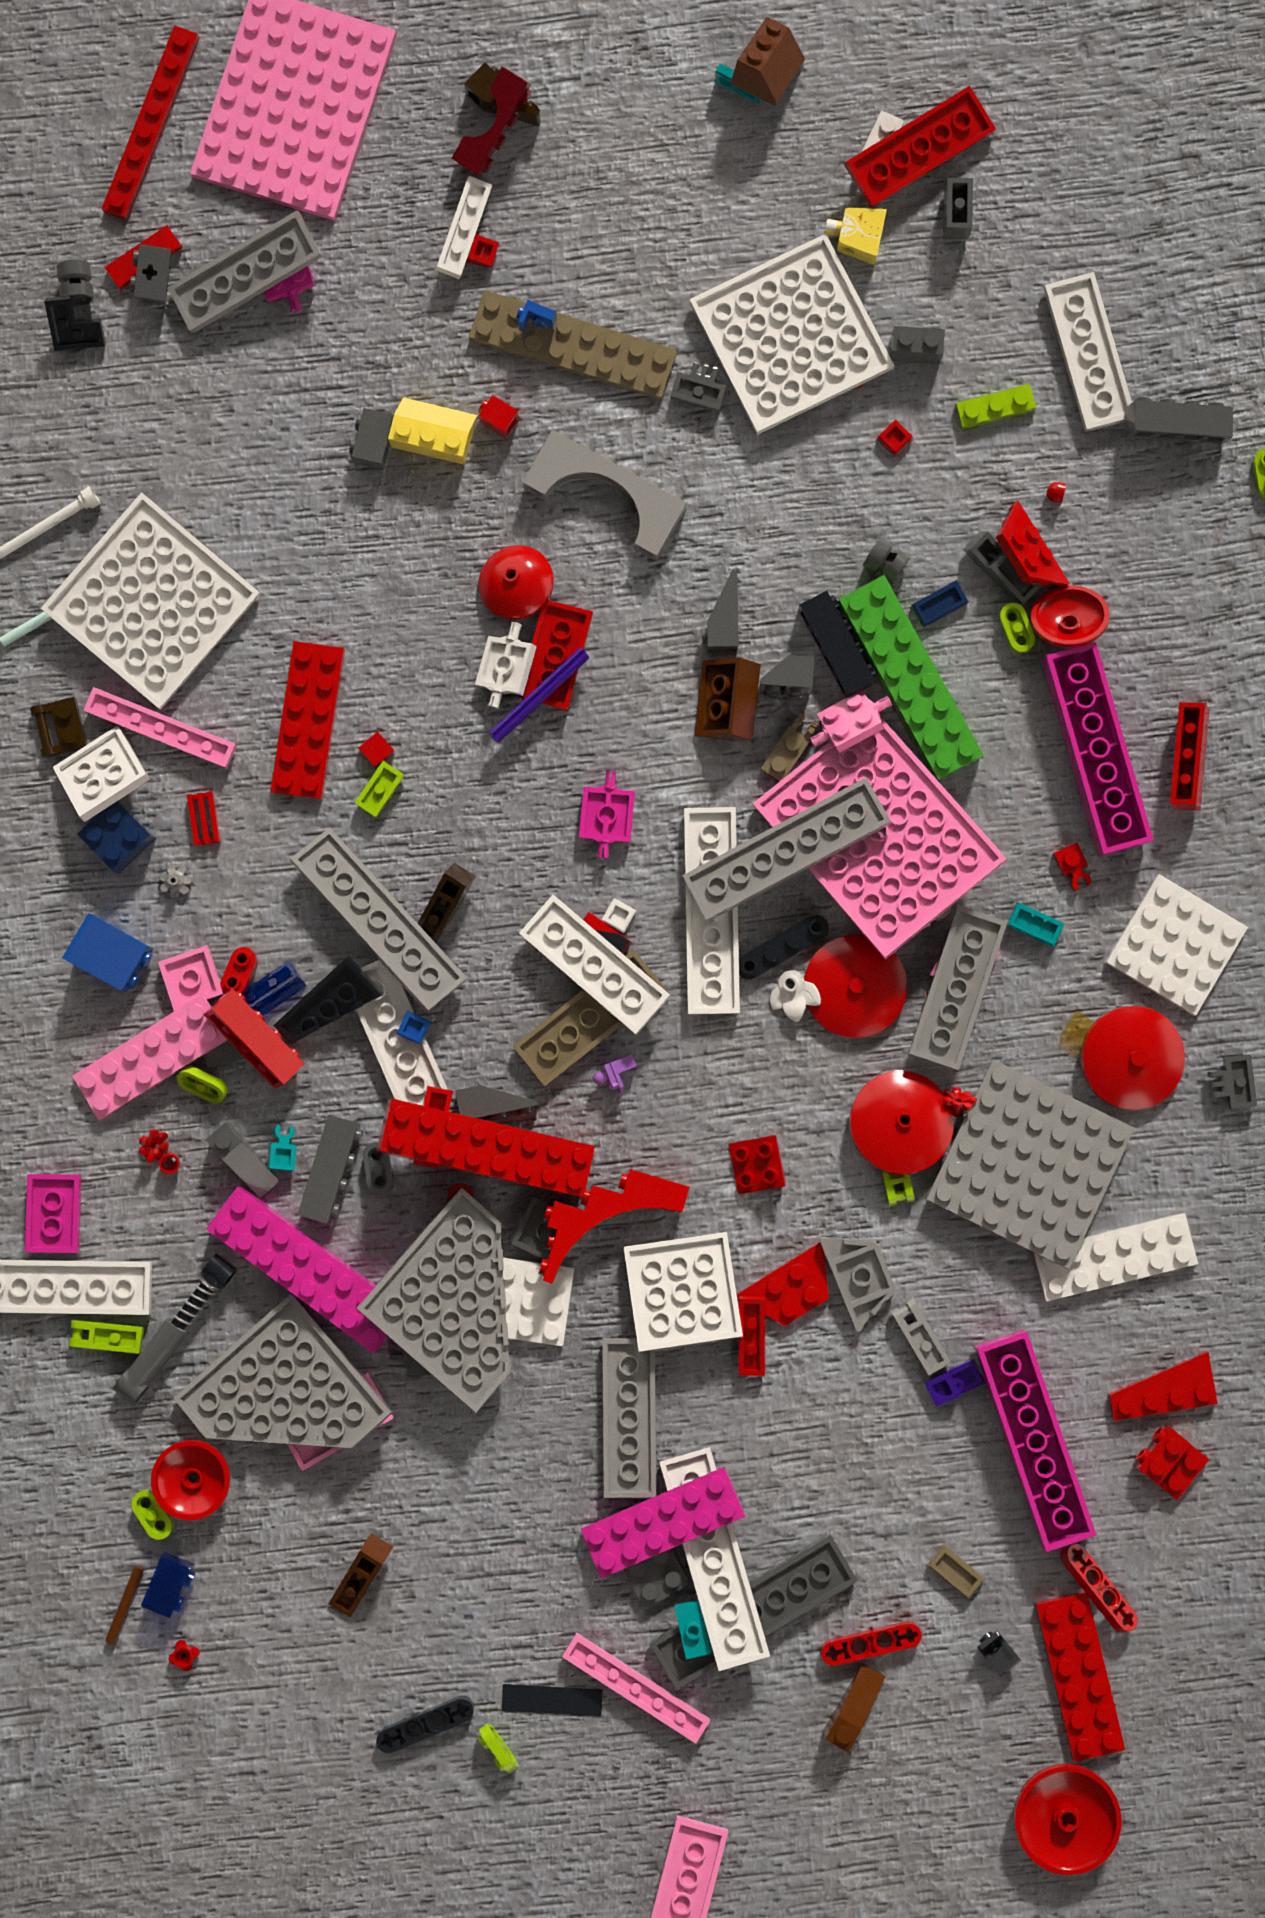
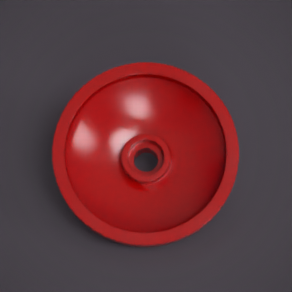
M522 545L509 546L494 553L484 564L478 581L480 597L485 606L495 615L511 620L523 619L537 613L548 602L554 587V574L548 560L536 549ZM511 573H516L513 579H508Z
M1069 585L1060 588L1056 587L1041 595L1032 607L1031 623L1036 634L1044 641L1059 647H1079L1095 641L1105 632L1109 624L1110 614L1106 601L1098 593L1086 587Z
M199 1440L180 1441L165 1449L157 1458L151 1473L152 1493L158 1505L169 1515L182 1520L202 1519L215 1512L226 1499L230 1488V1470L223 1455L212 1445ZM191 1473L198 1475L197 1482H193L190 1479Z

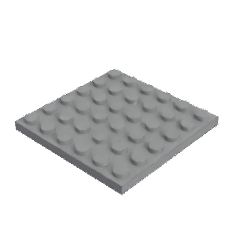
M992 1060L975 1095L977 1102L970 1111H967L926 1200L1068 1270L1074 1261L1135 1128L998 1061Z

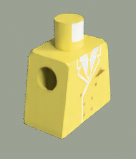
M846 208L843 222L832 219L827 220L825 234L839 237L838 252L875 265L887 210Z

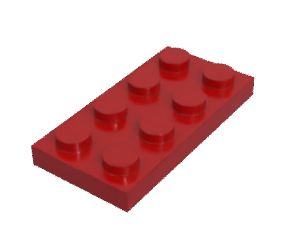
M548 600L539 614L532 644L537 647L523 696L518 695V699L524 700L579 648L584 650L593 611ZM579 669L543 701L541 705L568 711Z

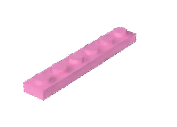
M93 687L83 710L86 713L226 769L237 746L235 743Z
M577 1632L562 1654L564 1659L694 1743H697L710 1722V1718Z

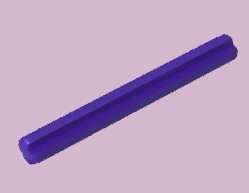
M582 648L576 650L489 732L490 737L496 743H500L589 659V655Z

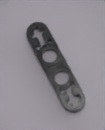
M459 1696L388 1725L379 1732L376 1740L377 1747L383 1753H393L463 1724L473 1716L474 1703L467 1696ZM459 1703L469 1707L466 1715L463 1716L461 1712L453 1714L452 1718L454 1721H450L447 1707H450V1713L458 1709ZM436 1712L443 1714L445 1723L442 1726H434L430 1720L432 1714ZM409 1723H417L420 1726L421 1732L417 1736H410L406 1732V1726ZM397 1728H401V1735L405 1741L402 1742L400 1736L394 1739L392 1746L388 1742H382L385 1734L388 1733L390 1737H393L399 1733Z

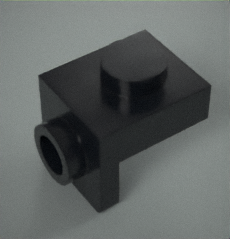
M998 1631L994 1633L988 1632L980 1639L979 1642L981 1644L977 1647L1000 1677L1021 1661Z

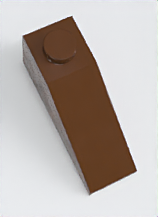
M371 1533L328 1604L351 1618L394 1546Z
M861 1663L823 1730L827 1741L846 1752L850 1751L862 1730L886 1677L885 1675L867 1664Z

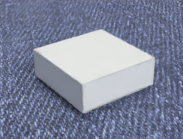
M614 898L601 921L624 934L636 910Z

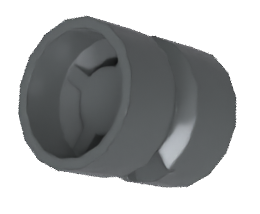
M66 260L57 264L58 281L62 283L59 286L60 297L71 296L73 306H83L92 303L94 295L93 286L89 283L92 279L90 264L83 260Z
M880 537L862 566L873 573L879 571L881 576L885 575L887 581L893 585L911 556L900 549L894 551L892 544Z

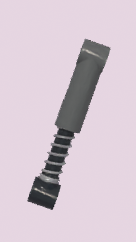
M216 1253L201 1271L202 1278L200 1279V1284L195 1286L196 1290L193 1294L190 1293L189 1299L187 1301L184 1300L185 1304L182 1308H179L180 1311L177 1315H173V1320L170 1318L165 1320L135 1362L116 1382L113 1390L132 1405H135L146 1392L157 1373L187 1336L186 1327L193 1323L192 1319L194 1317H198V1311L204 1309L203 1305L209 1302V1297L215 1295L217 1289L222 1290L229 1283L238 1269Z

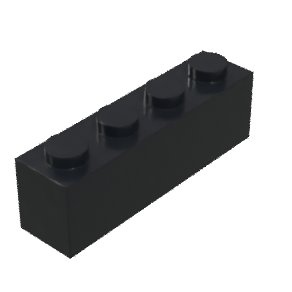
M826 590L801 603L798 611L844 697L847 698L861 689L864 690L872 686L875 682L876 672L871 663L866 664L862 657L864 650L858 640H853L850 634L852 628L847 618L842 619L839 614L840 605L834 595L830 596Z

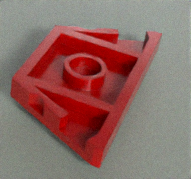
M1015 502L1009 507L1010 513L1003 520L1002 528L998 531L996 540L1022 582H1035L1042 586H1048L1051 583L1056 584L1059 588L1068 586L1070 582L1053 557L1052 551L1041 538L1039 530L1033 525L1020 502Z
M820 1242L736 1295L738 1298L739 1296L766 1297V1315L783 1326L788 1325L829 1299L825 1254Z

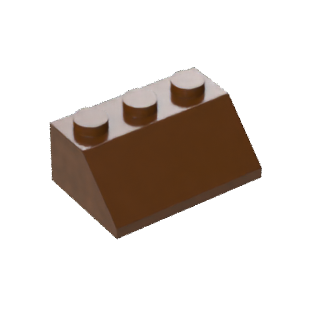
M766 17L738 58L730 84L776 106L805 61V57L790 28Z
M743 658L704 660L702 662L694 736L729 741L753 740L761 664Z

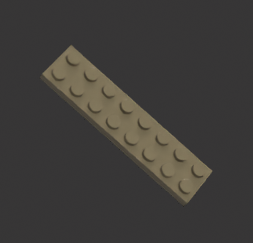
M484 290L469 334V340L662 401L677 350L557 312V321L553 329L547 326L546 328H540L534 325L532 320H529L525 331L522 332L519 331L516 316L521 306L525 307L526 302Z

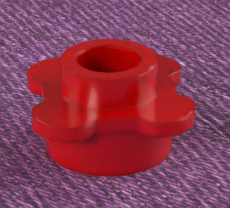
M179 1640L175 1644L176 1649L169 1655V1662L178 1668H182L183 1671H190L193 1668L192 1663L199 1656L200 1651L198 1647L187 1645L185 1640ZM183 1653L186 1654V1658L182 1657Z

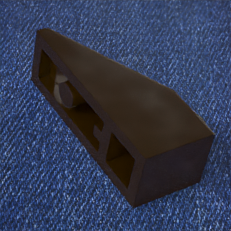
M456 863L444 872L417 923L435 943L440 939L476 878L474 874Z

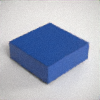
M407 1010L396 1034L421 1045L432 1021Z

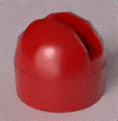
M1053 482L1048 486L1046 493L1050 501L1062 504L1066 483Z
M168 1152L160 1157L159 1168L163 1173L173 1174L179 1169L180 1159L175 1153ZM172 1157L176 1159L167 1167L163 1165Z

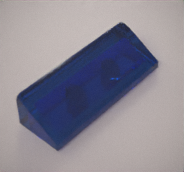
M288 960L248 987L243 996L247 1000L246 1003L253 1010L258 1011L264 1016L304 989L306 984L292 962Z

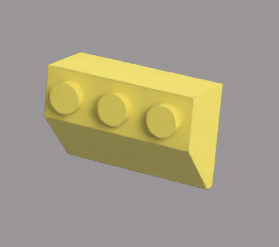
M403 398L394 414L388 440L392 448L465 465L477 415Z

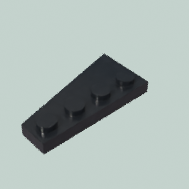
M347 956L273 1026L292 1044L351 1011L362 1007L366 1003L379 998L384 993Z

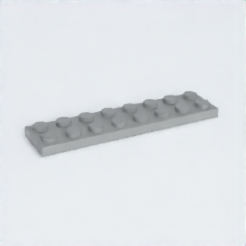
M865 777L682 876L706 921L709 922L891 824V820L868 779Z
M330 827L290 858L292 865L427 1013L467 980V977Z

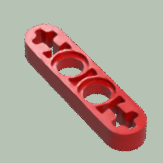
M1080 1544L1064 1547L1060 1556L1063 1565L1110 1625L1120 1633L1134 1630L1138 1622L1135 1611L1087 1550ZM1072 1552H1075V1553H1076V1556H1075V1560H1076V1561H1073V1559H1072V1557L1074 1556V1554H1073ZM1088 1570L1095 1576L1094 1585L1087 1581L1086 1573ZM1104 1592H1108L1112 1598L1110 1606L1106 1605L1103 1601ZM1122 1615H1125V1617H1126V1619H1125V1621H1124V1622H1125V1625L1122 1623V1621H1123V1619H1124Z
M912 1621L896 1623L829 1639L821 1646V1656L826 1664L837 1666L913 1648L920 1643L922 1633L919 1626ZM907 1628H911L912 1632H916L912 1637L913 1640L908 1641L907 1637L899 1638L900 1644L896 1645L893 1631L897 1630L898 1636L906 1634ZM882 1633L891 1636V1643L887 1647H880L876 1643L877 1637ZM860 1639L865 1642L866 1647L862 1653H854L851 1650V1644L854 1640ZM846 1642L849 1656L845 1657L844 1651L836 1653L835 1659H831L830 1655H825V1653L829 1652L830 1646H834L835 1650L843 1649L841 1643Z

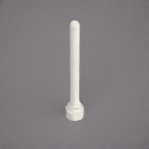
M88 486L81 491L76 501L1 546L0 559L81 509H93L101 504L95 492Z

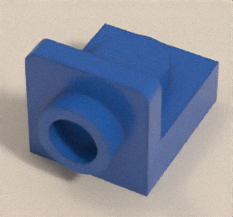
M527 300L525 307L521 306L516 316L519 331H525L529 320H532V323L540 328H546L547 326L553 329L557 321L556 311Z

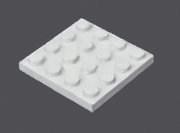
M1158 874L1105 963L1189 1014L1196 1016L1248 927Z
M727 1232L624 1247L638 1352L743 1337Z

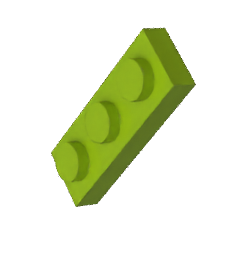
M1029 383L957 402L955 408L961 430L1035 411L1036 404Z

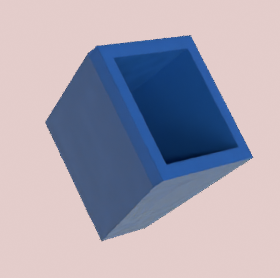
M88 913L62 959L123 992H128L129 989L132 990L136 986L140 978L138 973L142 966L146 967L152 959L153 954H151L153 948L106 920Z

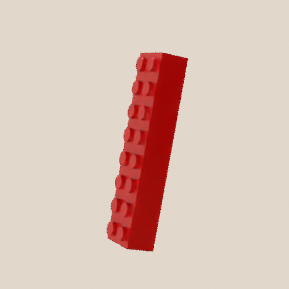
M391 1098L387 1102L376 1152L571 1197L584 1198L595 1146Z

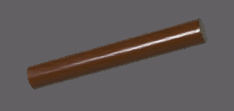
M134 1565L105 1639L108 1643L115 1644L144 1571V1568L139 1565Z

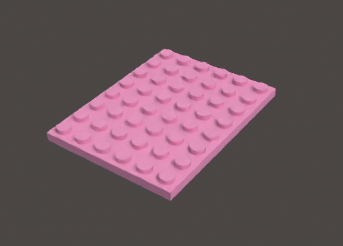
M248 0L190 172L191 177L335 221L397 36L396 30L298 0Z
M880 716L885 727L884 729L840 753L834 744L828 742L756 800L753 806L767 823L774 827L865 777L868 779L891 820V824L813 865L808 870L882 957L887 959L1003 865L1007 858Z

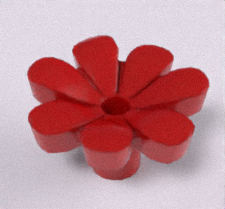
M953 1087L952 1091L944 1089L945 1097L943 1103L952 1106V1113L955 1116H960L962 1109L970 1111L977 1102V1097L972 1096L971 1092L964 1091L961 1093L960 1087Z
M156 1129L150 1130L149 1137L142 1136L139 1139V1144L142 1145L139 1148V1154L145 1156V1160L148 1163H152L154 1158L160 1160V1157L163 1155L161 1150L167 1151L169 1148V1143L164 1142L168 1138V1134L165 1132L159 1133V1130Z

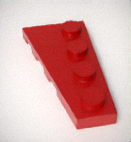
M1208 1351L1108 1394L1112 1419L1114 1421L1218 1404Z

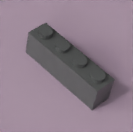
M1148 397L1136 398L1135 401L1126 407V437L1223 444L1233 437V407L1224 406L1220 402L1201 405L1199 401L1175 403L1174 399H1163L1159 402L1151 401V398Z
M328 1114L297 1215L326 1224L331 1223L332 1219L336 1220L340 1210V1205L337 1204L339 1194L343 1195L345 1193L348 1180L344 1179L347 1169H352L356 1157L355 1154H352L354 1145H359L363 1135V1130L360 1129L361 1123Z

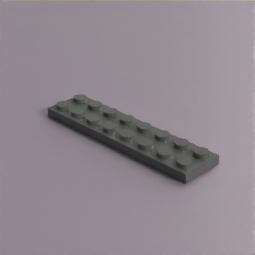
M831 1534L826 1535L749 1582L765 1637L858 1581ZM679 1625L649 1641L676 1690L717 1666L711 1642L712 1654L686 1660Z

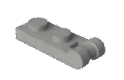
M912 1298L906 1302V1306L900 1309L895 1308L890 1312L929 1376L950 1364L951 1361ZM913 1314L916 1321L908 1325L904 1318Z

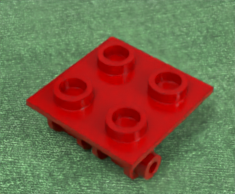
M776 1135L729 1143L738 1195L786 1186Z

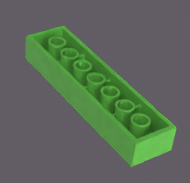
M885 575L840 598L838 603L841 615L849 621L852 635L855 640L860 642L864 650L863 655L867 662H870L873 666L879 684L890 699L895 713L929 772L939 782L980 760L984 754Z

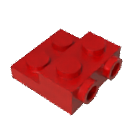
M1166 1425L1164 1428L1160 1427L1152 1436L1153 1442L1148 1449L1143 1448L1138 1453L1135 1459L1137 1462L1134 1466L1178 1501L1210 1459L1175 1430Z

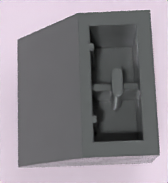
M788 655L761 678L758 693L764 694L763 697L772 699L779 698V695H789L791 700H804L805 697H809L813 688L815 657Z

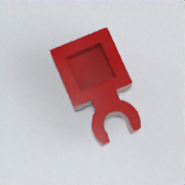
M1078 842L1053 853L1063 877L1071 875L1070 884L1074 891L1079 890L1077 884L1079 878L1084 879L1087 886L1092 884L1091 877L1082 870V868L1088 866V863Z

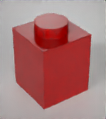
M493 394L489 400L485 399L482 402L478 413H480V423L505 439L519 420L518 410Z

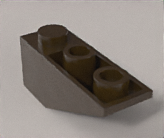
M484 62L464 83L465 93L483 111L497 115L496 100L489 89L499 70L494 66L491 68ZM531 100L525 105L521 103L516 112L519 114L517 120L539 126L541 124L540 110Z

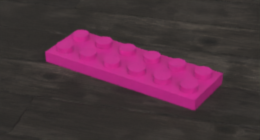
M724 1466L583 1527L581 1531L599 1576L604 1578L744 1518L746 1514Z

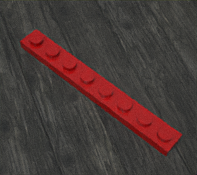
M174 25L101 209L104 213L127 221L199 40L198 33Z

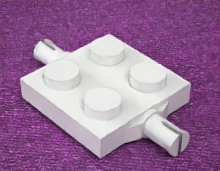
M511 622L508 636L500 638L488 636L475 685L492 691L488 704L489 707L499 709L502 694L511 693L521 696L524 694L537 646L518 640L522 627L519 623Z

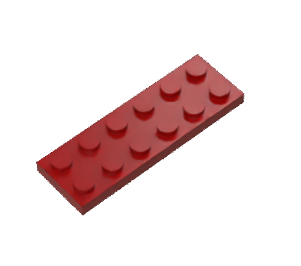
M969 85L845 162L844 166L865 201L872 208L989 136L996 128Z
M293 641L271 793L323 800L345 655L344 648Z
M1083 1591L1036 1602L1035 1606L1072 1760L1077 1762L1126 1750L1088 1595Z

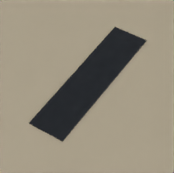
M503 1684L502 1711L601 1716L603 1689Z

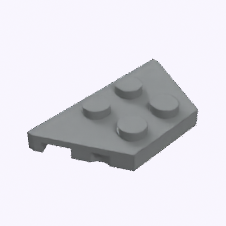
M820 1237L818 1239L856 1332H859L864 1328V1324L872 1315H875L882 1304L896 1291L879 1246L873 1240Z

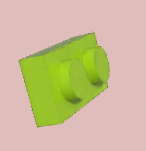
M382 761L354 803L377 818L405 775L385 761Z

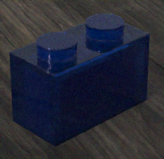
M165 1552L160 1557L141 1607L171 1618L175 1612L179 1613L186 1599L182 1596L185 1587L190 1588L196 1574L192 1572L195 1564Z

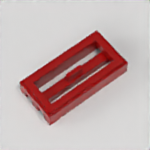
M207 791L206 793L201 792L194 795L188 794L187 800L194 845L200 846L221 842L214 792ZM208 798L214 838H209L204 799ZM194 800H198L203 832L202 840H200Z

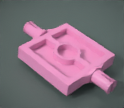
M863 689L817 713L822 723L823 731L811 737L810 740L814 747L829 740L840 753L884 729L885 727L880 719L879 712L892 706V703L888 696L873 703V701L867 698Z

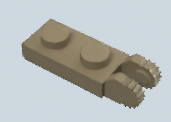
M803 711L800 712L792 726L788 727L761 767V771L778 782L789 774L809 744L810 737L820 724V722L814 720L804 736L797 732V728L806 718V713Z

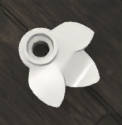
M789 970L780 976L779 986L771 992L770 1004L772 1010L783 1008L785 1014L791 1020L798 1022L804 1014L806 1005H820L821 997L813 983L804 981L803 976L799 972ZM790 978L795 982L793 988L787 985V981Z

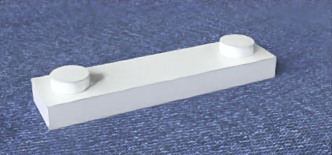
M468 175L436 267L437 271L460 279L492 187L491 184Z

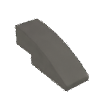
M980 531L963 549L991 579L1021 604H1025L1041 587L1035 582H1022L1001 546L988 531Z

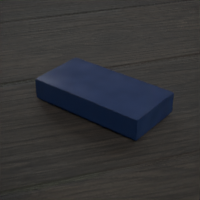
M957 580L915 602L911 605V608L922 627L925 628L967 605L969 601Z

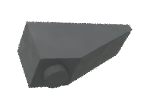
M732 570L707 621V629H702V644H707V652L738 651L737 570Z
M225 1122L205 1139L220 1158L259 1198H262L280 1182L272 1170H267L266 1163L231 1123Z

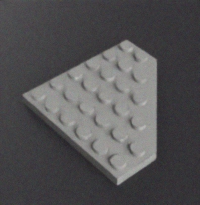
M460 1188L356 1308L475 1413L510 1373L508 1327L505 1309L506 1296L503 1278V1250L501 1248V1222L464 1189Z
M292 1293L173 1398L205 1438L354 1448L393 1413L300 1300Z

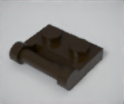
M75 697L30 707L31 716L35 717L42 749H40L42 758L76 751L88 745ZM52 713L59 745L52 746L44 714Z

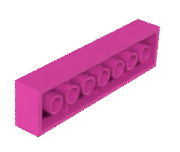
M1093 642L1046 655L1041 661L1097 856L1102 857L1152 842L1153 836L1097 643Z
M238 1186L206 1230L375 1354L388 1336L356 1308L376 1284L245 1187Z
M1022 1329L974 1345L973 1347L1041 1547L1046 1552L1096 1536L1028 1332Z

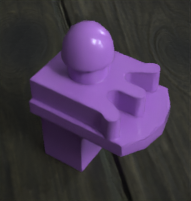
M631 1054L601 1067L603 1072L594 1074V1083L601 1085L607 1081L610 1090L616 1089L618 1093H623L624 1086L619 1073L637 1066L633 1055Z

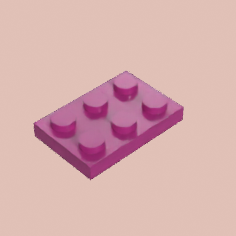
M27 1174L25 1252L79 1253L81 1174Z

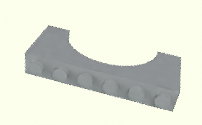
M552 429L522 482L523 488L546 501L558 487L574 480L592 479L612 485L629 499L636 510L640 527L634 543L635 550L657 561L686 510L687 502L684 501V497L674 491L668 493L661 489L662 485L652 479L646 481L639 477L640 474L630 467L624 469L617 465L618 462L608 455L602 457L595 453V449L586 443L580 445L573 441V437L561 430L558 433Z

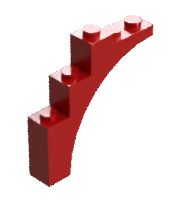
M629 1169L626 1174H621L618 1188L622 1189L621 1193L591 1185L589 1190L586 1189L585 1196L581 1199L580 1203L585 1205L584 1210L556 1201L553 1202L552 1206L547 1205L543 1221H547L546 1228L556 1231L554 1235L550 1234L545 1249L550 1250L547 1260L542 1259L538 1274L542 1275L541 1281L552 1284L561 1262L571 1247L588 1230L603 1220L619 1213L637 1209H663L681 1213L683 1212L690 1187Z

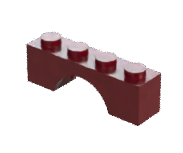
M502 66L489 89L497 104V117L493 126L480 136H463L451 159L476 175L482 176L483 172L487 174L494 162L491 158L495 150L499 151L506 141L507 137L504 136L508 127L512 128L519 117V114L516 112L521 103L525 105L532 93L530 90L532 84Z

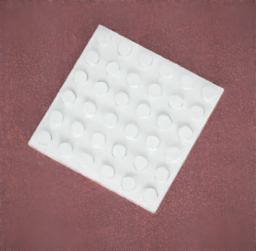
M826 234L689 299V303L757 435L894 369V364Z
M141 492L41 609L161 710L259 597L260 592Z

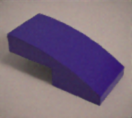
M974 1358L926 1381L925 1385L937 1407L960 1397L962 1393L983 1385L985 1380Z

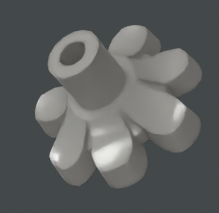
M174 865L168 866V873H161L159 876V880L164 882L160 886V890L163 893L170 891V897L173 899L178 898L179 892L187 895L190 890L186 885L193 883V877L185 876L187 868L184 866L179 867L178 870H176Z

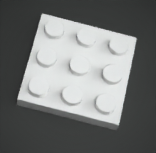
M118 725L53 767L79 817L84 822L150 780Z
M503 1257L508 1338L563 1346L574 1268L559 1266L555 1279L550 1284L541 1281L542 1275L538 1274L541 1263Z

